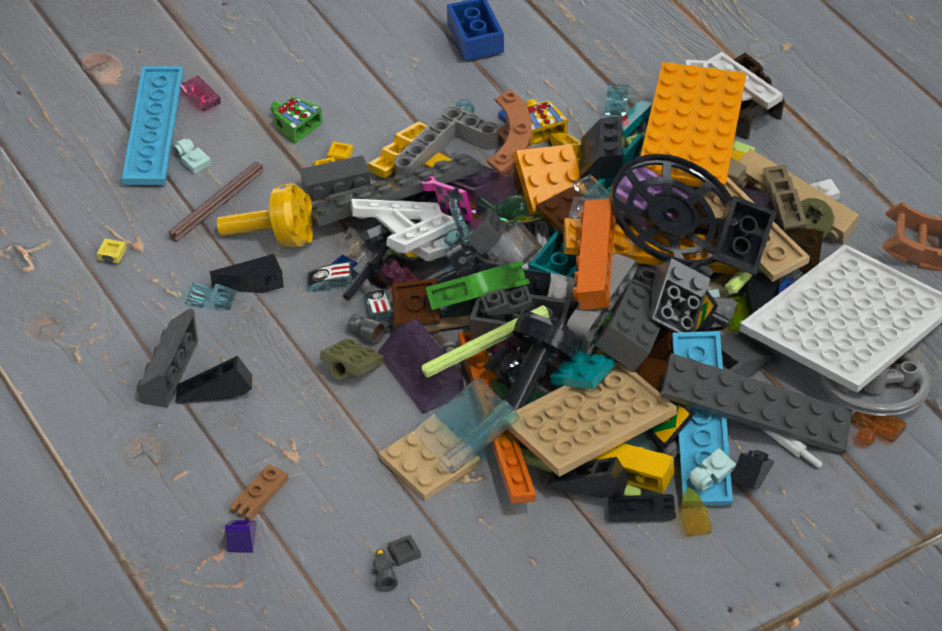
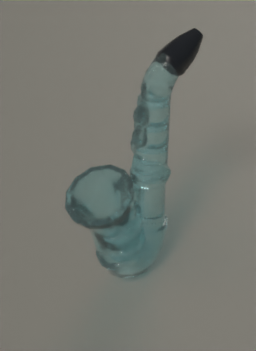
M458 187L453 189L449 199L451 215L457 229H453L446 234L444 242L448 246L458 242H468L466 240L468 227L457 205Z

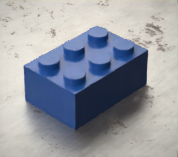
M466 0L447 4V24L465 61L504 53V33L487 0Z

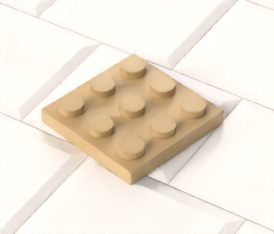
M435 417L379 452V459L424 501L481 465V458Z

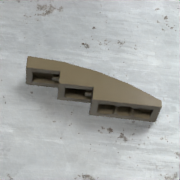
M786 165L764 168L763 174L783 229L807 227L797 189H794L791 176H788Z

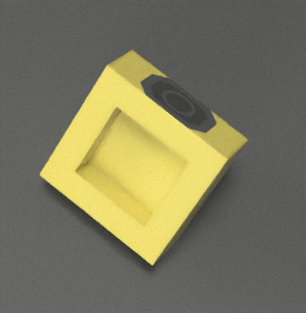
M104 239L97 252L98 260L119 264L127 249L126 242Z

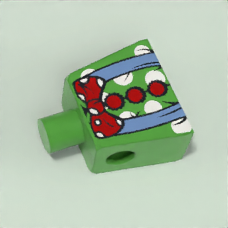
M291 97L284 103L276 100L270 107V110L273 112L275 128L294 144L323 123L321 107L297 97Z

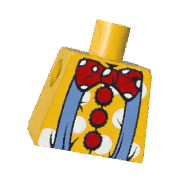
M531 99L525 103L532 122L530 146L549 141V134L567 133L568 119L550 101L537 103L534 99Z

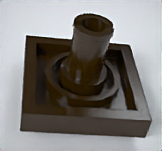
M779 224V227L810 256L809 263L798 268L802 274H806L819 264L824 230L805 227L784 230L782 225Z

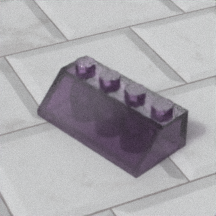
M418 319L398 326L378 350V353L384 356V364L422 414L464 396L463 376L454 365L430 377H426L422 372L421 366L445 353Z

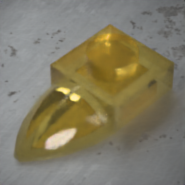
M687 488L681 505L686 537L710 534L712 528L708 509L704 506L700 496L692 488Z

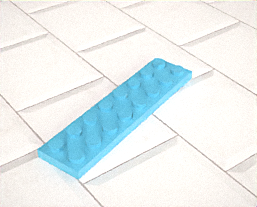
M142 66L122 174L123 185H166L184 76L183 66Z
M720 331L672 333L673 354L723 369ZM690 407L696 414L678 434L683 507L732 505L731 473L719 483L711 478L713 483L705 491L698 490L691 484V479L689 478L690 473L696 467L701 468V462L720 448L729 457L727 418Z

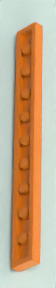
M470 332L458 333L457 341L459 346L473 340L470 339ZM487 349L464 360L510 503L535 502L536 493L518 440L502 424V417L508 415V411L502 407L504 399L493 370H486L483 367L490 359Z

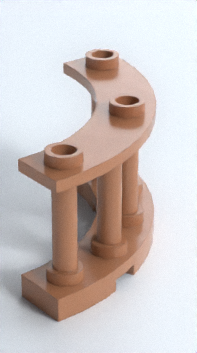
M512 89L495 98V102L506 113V125L498 129V140L503 144L502 148L487 159V164L498 172V184L494 189L501 204V210L512 203L520 195V190L522 189L512 153L516 150L531 149L529 145L532 135L531 116L523 100Z
M900 202L886 211L885 215L896 222V230L893 237L883 242L882 249L903 262L909 260L919 264L920 268L942 271V249L926 246L927 235L942 237V218L919 212L904 202ZM905 227L918 232L917 242L904 236Z

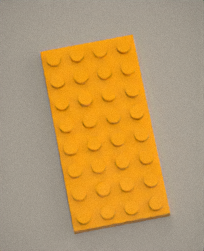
M662 62L641 156L666 154L681 157L706 169L726 187L746 73ZM662 165L645 166L662 177ZM671 167V179L695 187H700L704 183L685 171Z

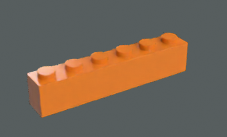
M610 198L585 201L584 210L580 211L582 223L579 226L581 240L578 241L580 256H576L578 271H575V282L577 287L573 288L574 300L579 301L581 310L609 307L616 219L612 212Z

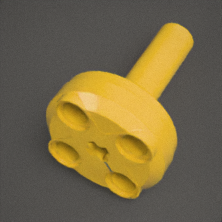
M295 183L281 184L274 187L271 192L269 209L218 217V232L221 236L273 229L274 235L282 247H302L313 240L312 203L310 196L307 193L305 194Z

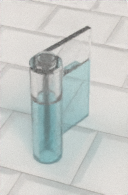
M478 377L416 428L413 433L439 460L437 464L445 474L450 472L453 475L519 420L520 417L506 400L502 401Z

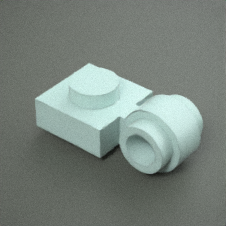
M182 139L173 146L177 157H181L182 164L193 174L212 165L211 158L199 147L194 150V144L190 139Z
M719 448L701 462V468L696 467L690 473V482L698 490L705 491L713 483L711 478L719 483L735 470L736 463Z

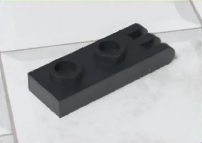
M672 494L608 497L609 522L672 520L676 518L674 496Z

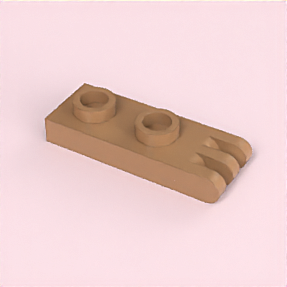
M268 464L230 505L229 510L233 513L237 512V515L241 517L245 516L246 520H253L289 480L288 473Z

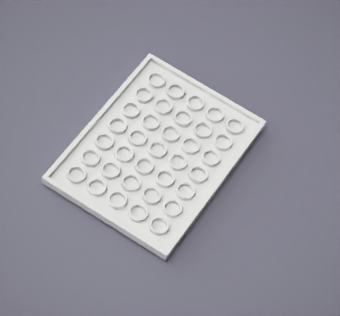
M844 244L741 322L740 331L857 393L942 323V292Z

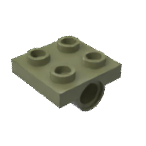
M344 339L322 350L319 359L330 364L329 370L335 379L343 380L353 374L359 377L382 365L384 356L376 353V350L357 344L355 340Z

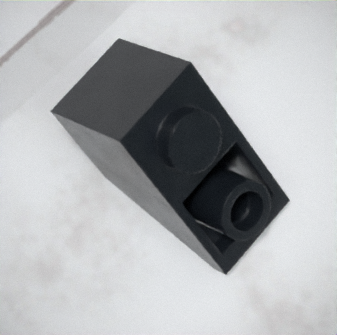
M749 450L748 453H740L731 481L751 489H759L772 468L774 460L768 458V453L760 450Z

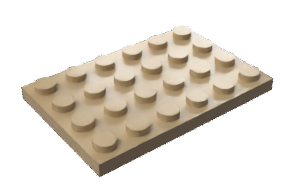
M615 359L616 365L594 389L563 386L502 417V424L560 477L677 414V407L669 400L661 398V393L636 372L631 371Z

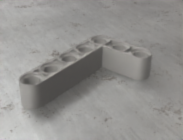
M456 106L447 107L395 158V176L401 174L410 175L414 173V170L425 167V163L436 153H440L455 137L482 149L492 150L498 145V126L494 122Z
M615 253L612 259L609 307L581 310L580 305H578L568 320L567 327L583 339L579 349L580 352L587 354L596 353V332L633 279L637 271L638 261Z

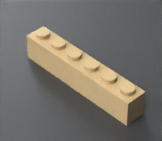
M749 149L738 161L746 166L745 176L748 177L746 186L752 188L759 196H764L771 200L763 169L778 165ZM788 172L794 189H797L800 201L807 198H818L825 201L831 207L835 221L831 232L827 236L831 240L843 244L857 228L859 214Z

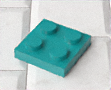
M579 351L573 361L565 360L550 376L551 382L554 385L594 389L616 365L615 359L603 354H587Z

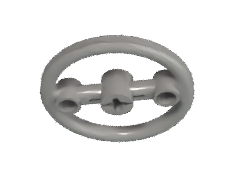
M909 352L904 353L897 359L903 362L900 368H886L862 388L867 393L880 394L884 391L885 385L890 383H898L906 388L914 387L916 383L920 385L914 396L898 403L877 404L856 399L846 394L849 392L847 387L819 373L822 386L835 401L851 410L875 416H895L916 409L926 400L931 385L927 369Z

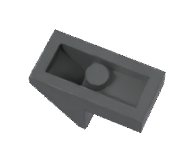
M380 224L354 235L367 254L373 256L386 239L384 233L390 230L383 224Z

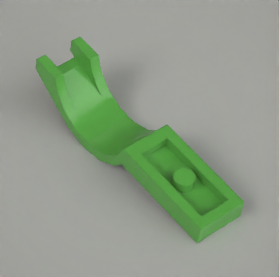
M519 261L426 287L432 310L474 299L500 288L507 289L528 284L529 279H525L522 268L524 262Z

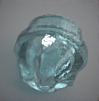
M469 99L458 100L455 104L456 107L474 113L475 106Z

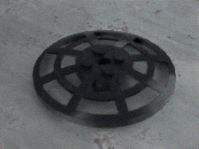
M649 154L634 158L619 170L612 182L610 204L613 215L622 231L644 252L665 262L672 258L688 267L706 266L717 261L712 260L713 257L688 260L684 259L682 254H694L703 249L713 254L715 246L710 243L715 236L716 226H720L722 217L715 218L711 206L703 196L712 189L724 207H726L727 201L732 196L715 176L701 166L681 157L666 154ZM662 165V177L648 178L640 182L633 170L644 166ZM671 167L685 171L704 183L695 190L683 182L671 179ZM625 176L634 186L628 195L627 204L616 200L617 187ZM662 185V192L652 196L646 187ZM671 187L680 189L690 196L686 199L672 192ZM638 193L647 202L645 209L633 206L634 199ZM696 202L703 208L707 218L698 217V213L693 206ZM619 210L628 213V217L639 235L636 236L628 227ZM635 216L645 218L650 228L644 231L638 224ZM697 226H709L705 240L693 233ZM659 234L669 239L670 247L657 242L652 237ZM687 238L697 246L681 249L678 240ZM648 241L655 247L672 253L674 257L659 252L658 250L647 245L645 242Z

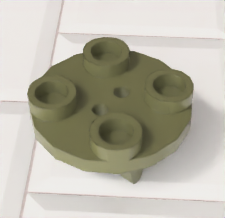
M807 198L800 201L807 223L805 228L824 230L823 238H825L831 232L835 221L831 207L825 201L818 198Z

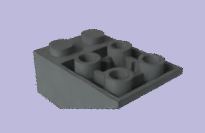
M672 258L659 265L652 284L651 320L675 333L694 332L710 278Z
M741 331L720 335L724 370L750 377L774 358L773 353Z

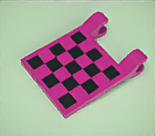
M433 176L428 177L429 182L422 181L421 185L424 191L436 192L441 212L458 219L459 226L469 229L474 218L466 191L459 189L458 199L452 200L450 199V194L455 187L437 182Z

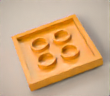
M572 144L516 150L512 153L530 215H538L536 212L537 204L570 187L585 198L586 191L580 178V170Z

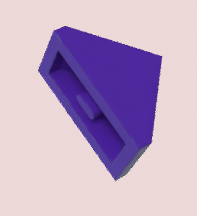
M231 520L225 525L228 552L253 553L257 520Z

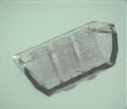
M504 221L505 224L501 238L482 255L478 251L475 253L479 258L492 264L506 265L523 261L525 264L527 261L530 263L537 257L542 245L520 221Z

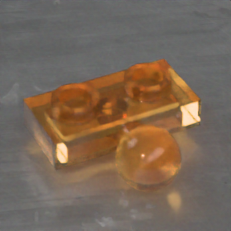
M857 411L852 417V422L863 427L857 433V440L863 446L872 445L876 440V435L894 443L905 431L907 424L895 416H875Z

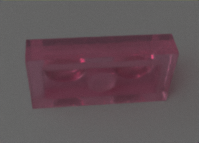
M199 76L181 83V90L203 112L221 104L220 96Z

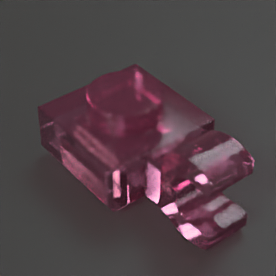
M392 260L390 266L384 263L381 268V272L385 276L394 279L393 283L418 280L406 266L401 268L396 260Z

